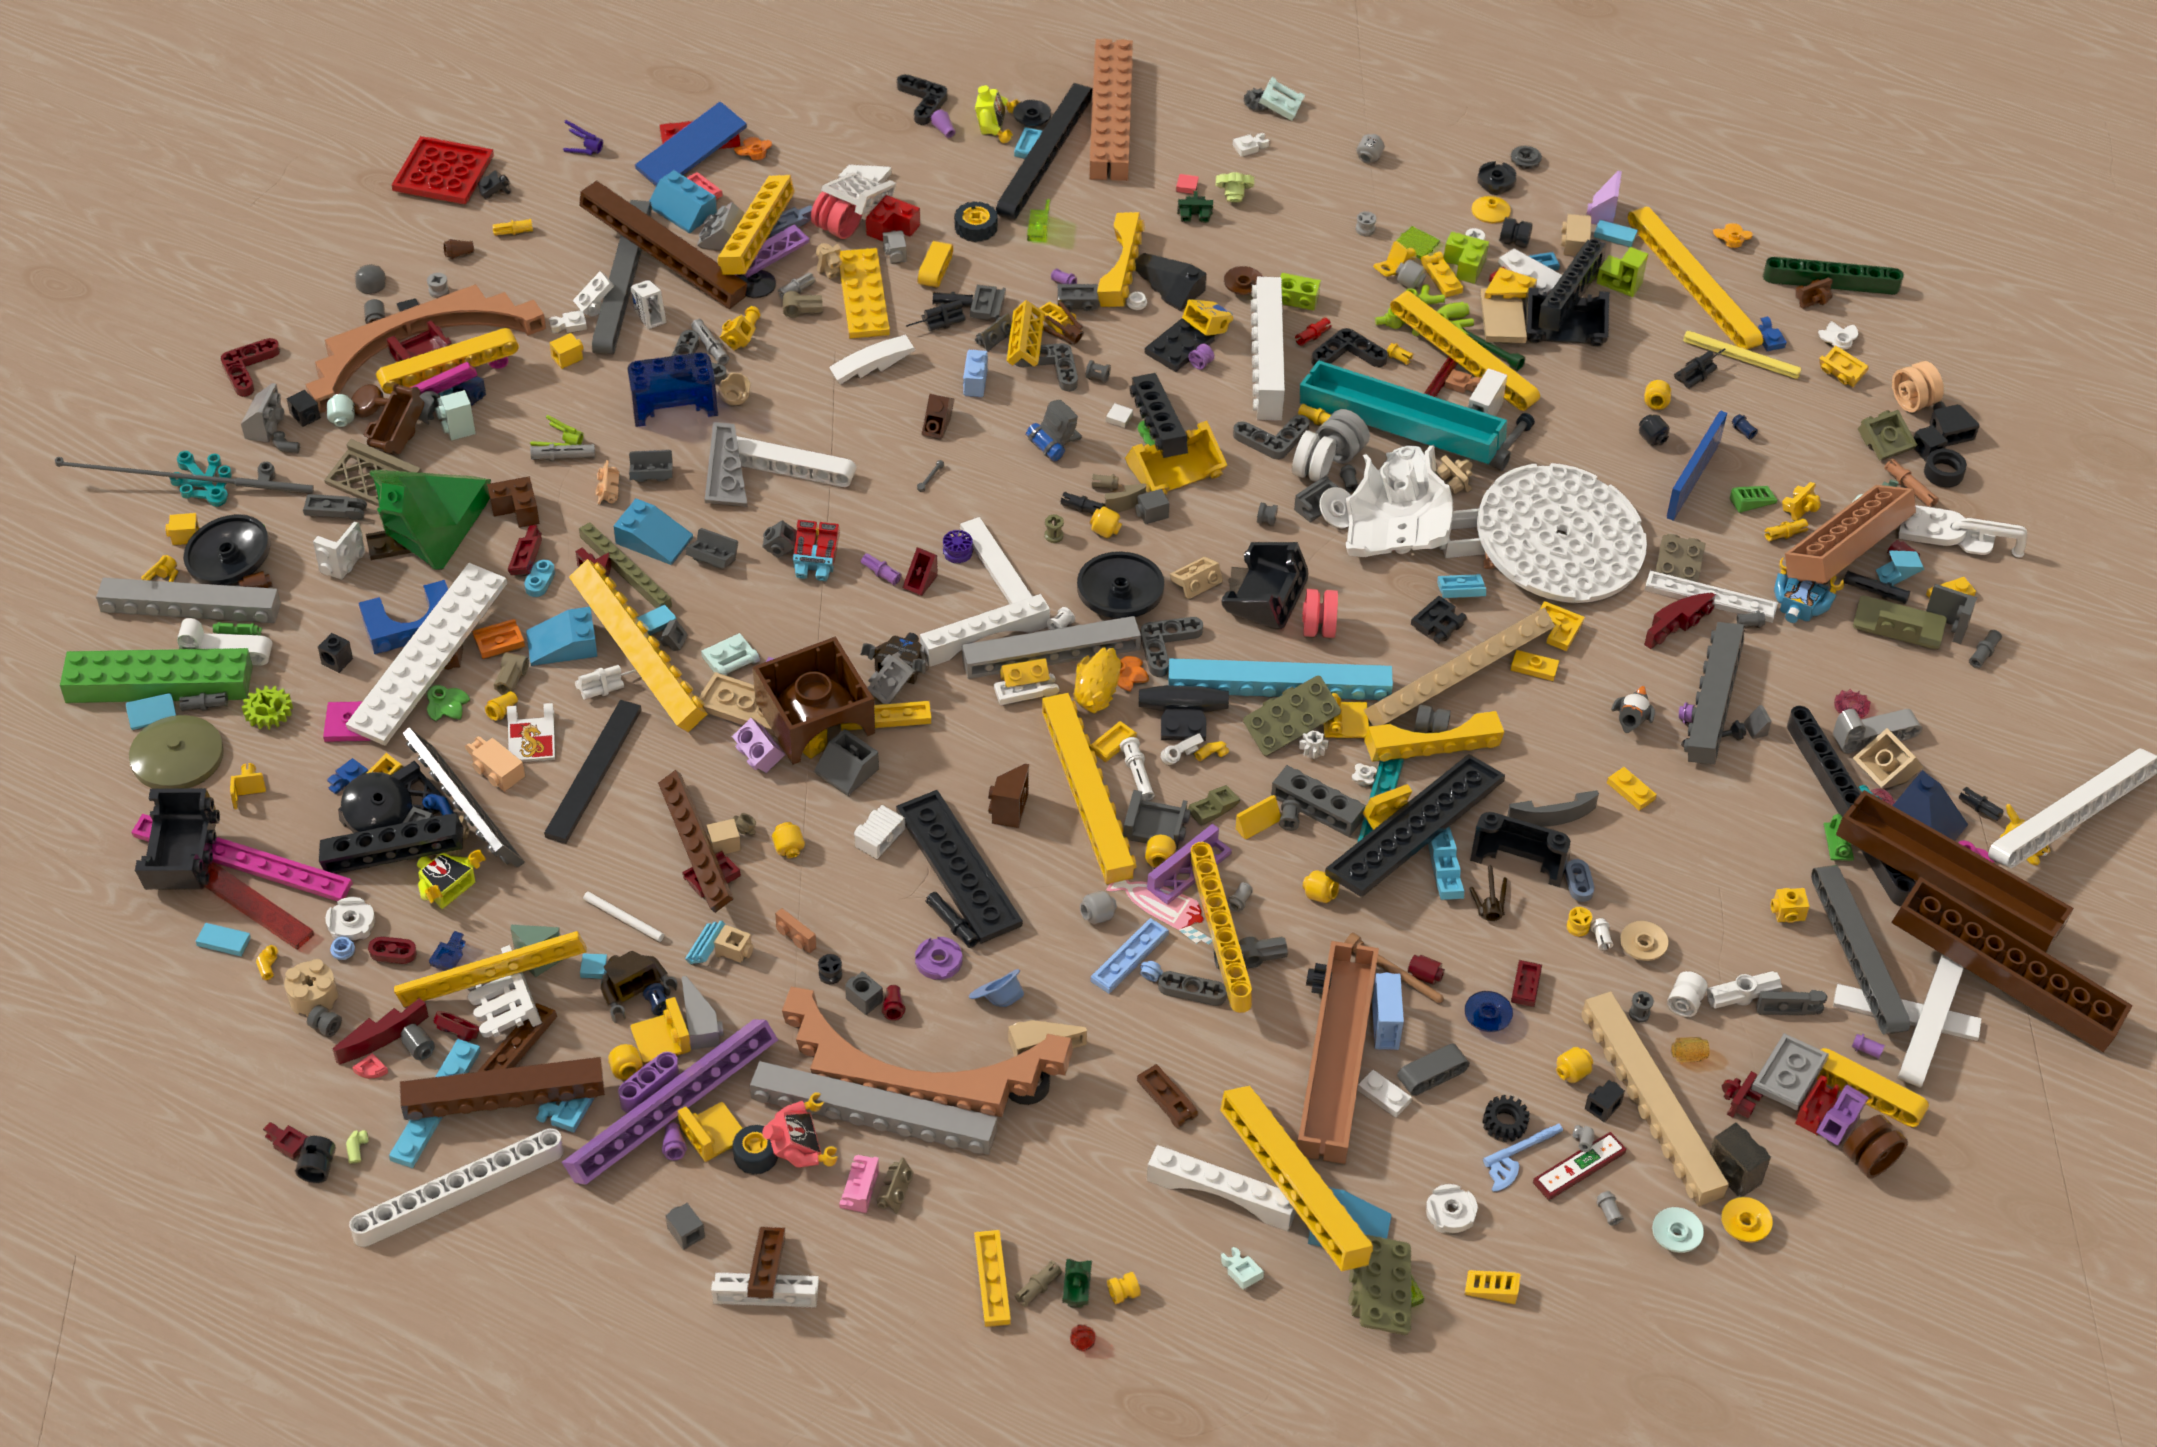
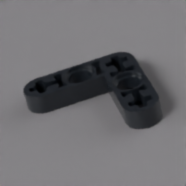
M907 74L897 77V89L899 91L923 99L914 110V122L918 125L929 124L932 114L940 110L947 101V88L943 85Z
M1343 328L1313 351L1311 362L1313 366L1318 360L1331 364L1345 352L1349 351L1374 367H1383L1387 363L1388 353L1384 348L1350 328ZM1334 346L1338 347L1339 349L1331 350L1329 347ZM1358 346H1365L1367 349H1359Z

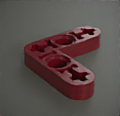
M267 338L227 351L221 355L222 367L238 396L246 397L254 392L253 381L246 367L278 356L280 354V347L276 339ZM248 353H256L253 356H245ZM235 372H242V374L237 376L232 375Z

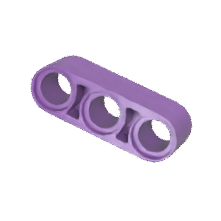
M662 1052L622 1083L618 1089L621 1109L626 1113L630 1112L679 1075L677 1056L672 1052Z

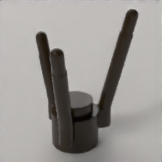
M1489 865L1490 897L1486 898L1484 903L1481 904L1474 888L1470 887L1469 890L1478 908L1479 916H1483L1487 921H1497L1505 915L1504 903L1507 878H1503L1500 901H1498L1495 897L1493 867Z

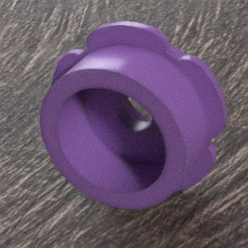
M1687 702L1679 708V719L1683 720L1684 724L1687 722L1693 723L1692 710L1695 705Z

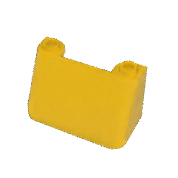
M1208 421L1198 423L1197 430L1190 431L1189 429L1185 431L1188 446L1187 454L1163 458L1160 450H1156L1155 444L1151 446L1146 444L1143 447L1141 443L1131 448L1125 460L1139 482L1146 484L1147 493L1162 489L1164 494L1167 495L1169 491L1208 477L1215 479L1223 474L1222 471L1227 467V463Z

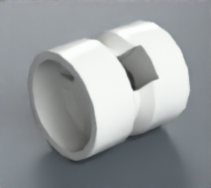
M1685 971L1680 973L1667 1000L1669 1009L1682 1017L1694 1016L1699 1009L1700 1001L1707 991L1708 984L1706 980L1694 972Z

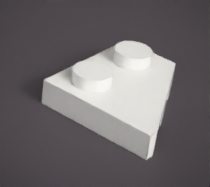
M848 165L839 175V178L854 172L882 184L892 172L891 167Z

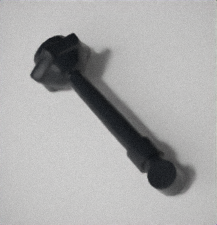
M1739 720L1733 722L1730 730L1723 731L1722 738L1732 735L1738 741L1744 739V736H1746L1744 723H1740ZM1685 739L1681 742L1682 747H1684Z

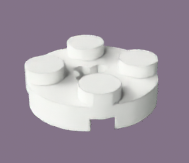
M358 897L343 898L337 901L338 905L334 906L333 909L331 907L328 909L326 924L333 939L347 937L353 941L366 939L370 935V931L375 924V915L371 905L366 904L363 899ZM350 916H353L355 919L351 922L344 921L348 920Z
M1445 1184L1433 1191V1194L1427 1200L1426 1214L1436 1231L1440 1233H1458L1473 1226L1478 1207L1472 1193L1469 1191L1466 1193L1460 1189L1461 1186L1454 1184ZM1448 1205L1458 1208L1455 1212H1449L1446 1209Z

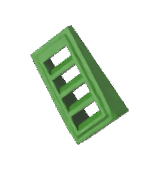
M1768 486L1732 488L1729 498L1739 513L1777 503L1776 497Z

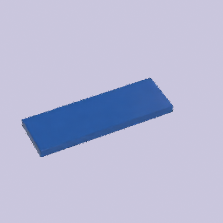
M720 101L636 163L635 169L655 186H657L661 178L673 170L684 175L746 129L747 123Z
M1718 412L1674 485L1667 511V519L1675 520L1721 443L1727 412Z

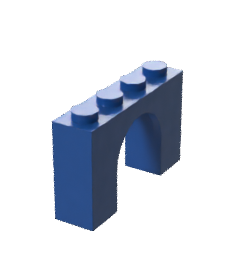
M445 580L423 585L429 609L422 618L414 622L400 623L390 619L386 615L380 597L358 603L374 655L406 646L448 591Z

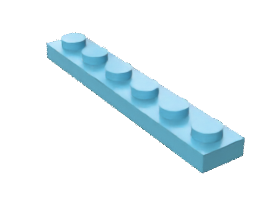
M457 1039L435 1077L469 1073L481 1052L480 1046ZM435 1116L419 1120H409L389 1154L390 1161L413 1168L442 1117Z

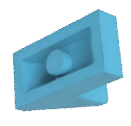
M1889 551L1893 561L1876 569V572L1881 582L1886 584L1890 582L1893 586L1925 569L1917 552Z

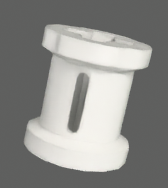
M1062 607L1054 618H1050L1047 621V627L1049 630L1066 628L1075 621V615L1070 609Z

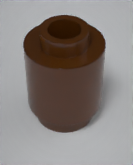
M264 571L244 576L243 579L238 580L241 587L269 588L273 586L270 575H265Z

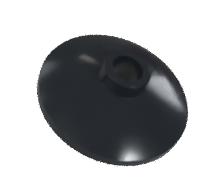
M1025 100L1014 107L1013 116L1016 121L1023 125L1038 126L1050 119L1051 109L1042 101Z
M760 270L748 278L743 274L739 276V278L747 283L745 296L749 298L765 297L771 294L776 287L775 277L765 270Z

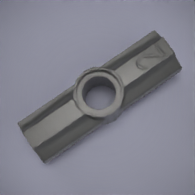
M1283 936L1264 940L1246 937L1239 941L1245 966L1249 969L1260 966L1263 961L1286 958L1288 956L1287 943ZM1213 948L1214 962L1216 968L1220 969L1215 949Z

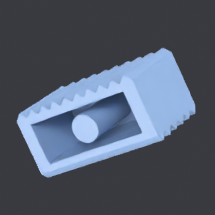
M967 351L963 376V395L972 397L984 396L988 370L987 351Z

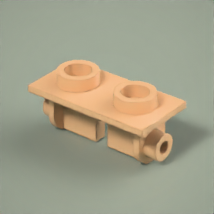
M606 460L603 468H599L597 473V480H599L596 488L598 505L601 504L602 500L614 503L618 499L620 473L616 467H608V460Z

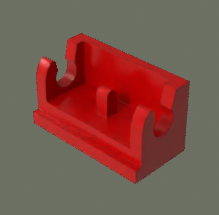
M1820 1075L1801 1106L1795 1122L1796 1125L1818 1135L1816 1132L1826 1113L1834 1107L1838 1100L1837 1096L1840 1090L1837 1084L1833 1089H1829L1826 1086L1827 1077Z

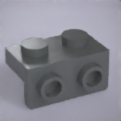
M1058 284V306H1060L1059 302L1061 301L1069 311L1073 309H1083L1085 311L1098 309V284Z
M671 450L631 451L629 453L630 480H635L636 482H645L647 479L666 481L673 477Z
M700 528L697 540L687 546L685 555L693 557L696 561L710 563L716 568H725L736 560L738 541Z

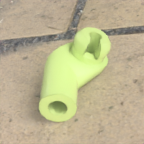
M356 1130L348 1138L346 1147L349 1164L361 1162L360 1144L368 1143L367 1131L362 1130L358 1132Z

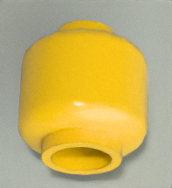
M1663 380L1651 381L1645 388L1644 401L1646 405L1653 410L1665 409L1671 401L1672 391L1670 385Z
M1102 507L1100 510L1096 509L1089 522L1092 525L1091 530L1104 538H1110L1112 534L1117 535L1122 526V523L1119 522L1120 514L1107 507Z
M785 822L775 827L771 837L777 854L787 858L797 857L805 846L800 827L791 822Z
M1161 834L1151 837L1147 842L1145 853L1147 863L1154 868L1161 865L1176 853L1175 841L1171 837Z
M1315 870L1305 877L1303 889L1307 898L1328 903L1337 897L1339 883L1326 876L1325 872Z
M622 1044L615 1047L608 1056L611 1071L619 1080L626 1081L643 1067V1062L637 1048L630 1044Z
M1572 1047L1561 1054L1556 1062L1558 1076L1570 1083H1577L1589 1075L1593 1068L1592 1056L1586 1049Z

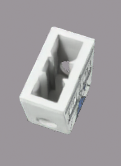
M650 280L632 285L631 293L634 309L646 328L650 329L665 324L666 317L661 290Z

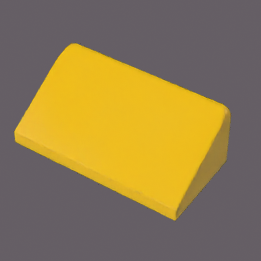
M1271 795L1237 814L1235 829L1244 839H1248L1280 821L1281 814L1276 797Z

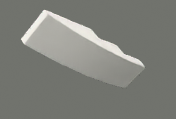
M903 335L866 347L847 356L829 368L841 385L856 374L862 378L876 368H879L882 372L915 351L907 336Z

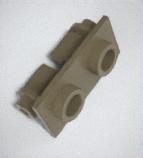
M901 1157L900 1163L893 1162L889 1166L884 1183L890 1186H882L876 1198L879 1208L886 1209L887 1206H891L895 1214H898L900 1206L904 1202L905 1193L914 1173L904 1157Z

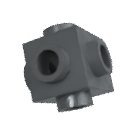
M781 520L765 530L762 547L775 557L780 558L795 548L797 530Z

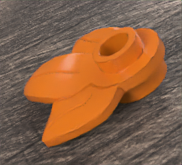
M748 137L744 139L743 146L734 148V152L738 155H749L752 160H761L766 157L765 153L767 149L772 147V142L770 140L761 141L757 137Z
M1126 656L1120 660L1121 669L1117 684L1120 688L1131 692L1133 683H1147L1149 681L1147 672L1141 667L1143 664L1141 659Z

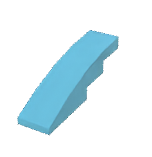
M1449 826L1428 843L1432 868L1441 900L1464 899L1465 891L1460 878L1461 869L1456 857L1457 848Z

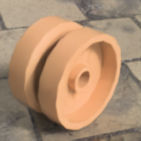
M1921 361L1912 366L1899 369L1893 375L1892 389L1894 396L1904 410L1916 412L1924 407L1935 405L1942 400L1944 394L1943 381L1937 368L1932 363Z

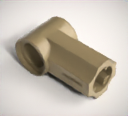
M788 291L783 295V314L788 318H796L801 313H823L822 295L800 296L798 292Z
M506 652L502 657L501 670L494 683V689L501 695L507 694L510 691L513 692L520 677L525 676L528 671L529 658Z

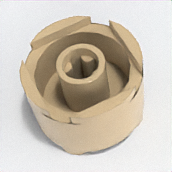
M314 959L303 962L286 971L285 990L290 1007L295 1013L305 1014L308 1017L311 1010L317 1005L326 1007L328 1011L333 1008L335 1000L338 999V990L332 970L322 960Z

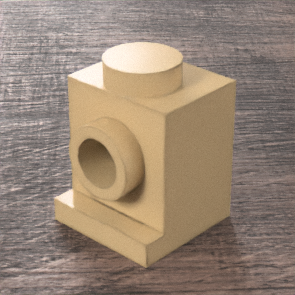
M728 925L723 927L714 942L716 957L724 956L740 963L744 957L749 958L754 948L750 933Z

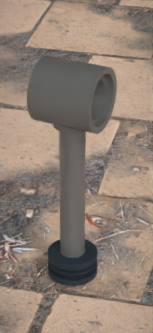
M1522 413L1518 417L1516 428L1507 437L1500 449L1497 450V453L1488 465L1501 471L1505 469L1511 457V452L1508 449L1523 431H1529L1535 424L1532 415Z

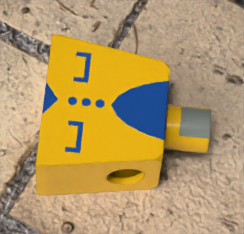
M1188 300L1182 318L1204 335H1214L1227 331L1229 323L1233 321V313L1225 310L1216 302Z

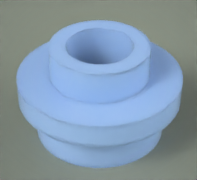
M347 937L336 938L330 947L331 955L338 960L350 958L355 952L354 943Z
M1154 961L1143 962L1140 966L1142 969L1140 974L1147 980L1157 982L1159 976L1163 974L1161 966Z

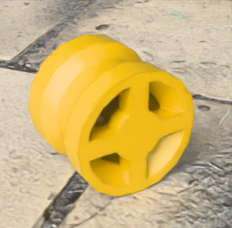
M1584 907L1573 908L1569 913L1566 925L1568 932L1577 937L1587 935L1592 922V913Z

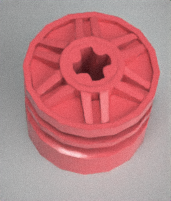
M822 191L812 207L811 222L840 239H846L855 232L862 215L855 212L856 205Z

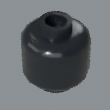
M1649 414L1640 421L1639 434L1648 444L1661 445L1668 440L1670 427L1659 415Z

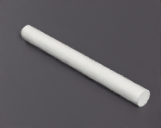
M590 892L584 894L583 899L658 942L663 940L664 934Z

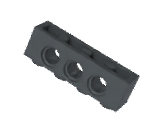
M1286 765L1272 782L1271 795H1274L1276 800L1280 802L1285 800L1299 802L1302 805L1301 813L1348 837L1354 833L1364 820L1363 811L1366 805L1346 796L1337 789L1321 783L1317 779L1307 776L1298 769Z

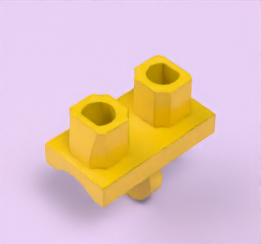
M1809 482L1805 487L1797 486L1793 491V498L1786 497L1782 501L1783 511L1791 513L1792 520L1797 521L1806 512H1817L1821 508L1820 497L1815 495L1814 492L1815 483Z

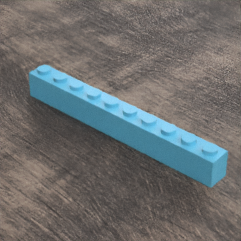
M1169 658L1168 685L1204 686L1229 691V695L1280 697L1286 689L1292 686L1296 688L1315 676H1321L1331 694L1336 693L1341 699L1378 701L1392 694L1393 679L1392 666Z

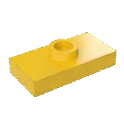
M1516 650L1511 671L1554 681L1559 660Z

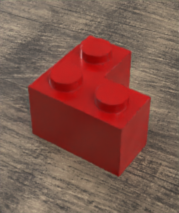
M885 195L866 216V235L882 242L883 233L903 231L904 235L911 237L920 227V208Z

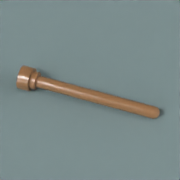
M1354 932L1344 942L1353 944L1352 953H1356L1357 945L1365 946L1361 940L1362 938ZM1378 954L1377 965L1392 974H1400L1402 981L1436 1003L1443 1002L1444 997L1442 994Z

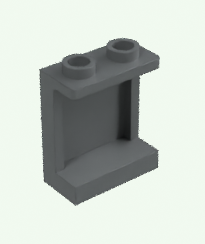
M1133 790L1124 822L1123 837H1127L1130 841L1147 844L1148 840L1155 835H1166L1175 841L1176 849H1178L1179 842L1185 839L1186 827H1184V823H1189L1191 810L1187 809L1188 801L1183 800L1181 807L1142 800L1143 791Z

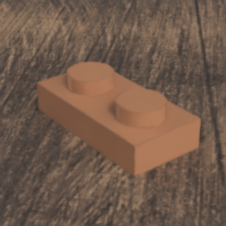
M783 908L775 913L776 928L780 934L787 935L798 948H803L809 954L816 949L815 933Z

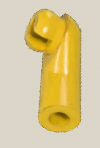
M268 945L256 960L263 980H270L274 976L271 966L277 959L278 949L274 945Z

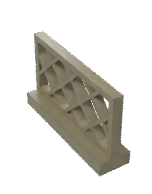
M350 439L346 444L348 450L324 481L325 484L379 507L378 495L373 497L368 495V491L375 490L376 486L375 484L366 486L365 480L372 477L370 473L363 474L362 468L372 466L375 470L423 472L420 467ZM350 458L358 461V464L346 467V463ZM360 470V476L349 478L348 472ZM345 474L346 480L334 481L336 476ZM360 481L363 482L364 487L357 489L351 488L350 484Z

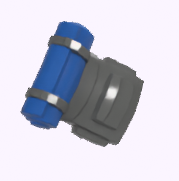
M1062 400L1051 401L1041 425L1034 423L1026 432L1028 439L1052 461H1058L1065 452L1063 446L1065 444L1082 438V435L1075 429L1078 416Z

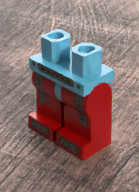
M797 520V534L793 556L796 578L806 579L808 577V570H816L815 577L817 580H828L830 572H833L840 536L839 524L820 522L818 529L817 521Z

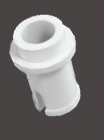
M1603 918L1594 920L1591 930L1595 933L1598 948L1600 950H1608L1606 944H1608L1609 948H1612L1613 942L1609 933L1610 924Z

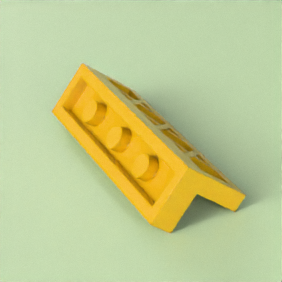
M1025 300L1013 311L1006 360L1012 366L1021 358L1034 367L1039 362L1045 313L1028 300Z

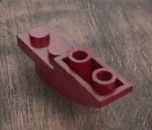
M1711 592L1689 596L1662 608L1654 614L1652 627L1647 630L1644 645L1652 649L1657 644H1662L1670 633H1675L1679 628L1687 631L1690 627H1695L1702 617L1711 614L1714 610L1716 594Z

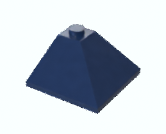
M1923 770L1892 805L1954 841L1968 826V823L1942 785Z

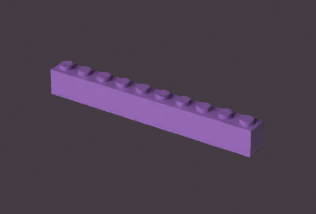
M753 1019L562 1161L574 1183L585 1185L677 1117L678 1110L685 1106L689 1108L777 1042L778 1038L767 1020Z

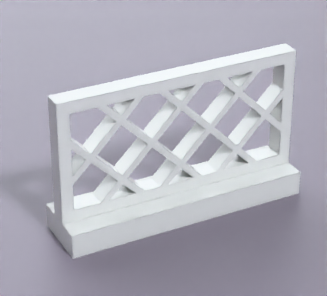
M852 172L824 184L821 191L856 205L855 212L863 215L873 210L885 195L892 197L896 183L889 180L880 184Z

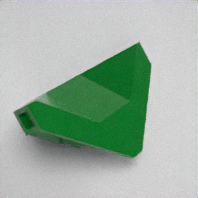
M370 470V475L374 479L378 495L379 507L377 511L386 535L392 537L424 560L432 569H444L489 502L487 484L491 483V479L463 475Z

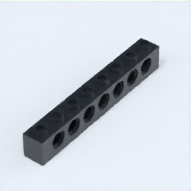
M1587 239L1541 304L1540 328L1559 331L1597 276L1599 268L1605 261L1607 243L1597 239Z

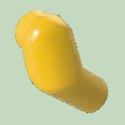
M1223 741L1212 742L1201 747L1194 755L1201 762L1214 752H1217L1219 757H1223L1229 753V748Z

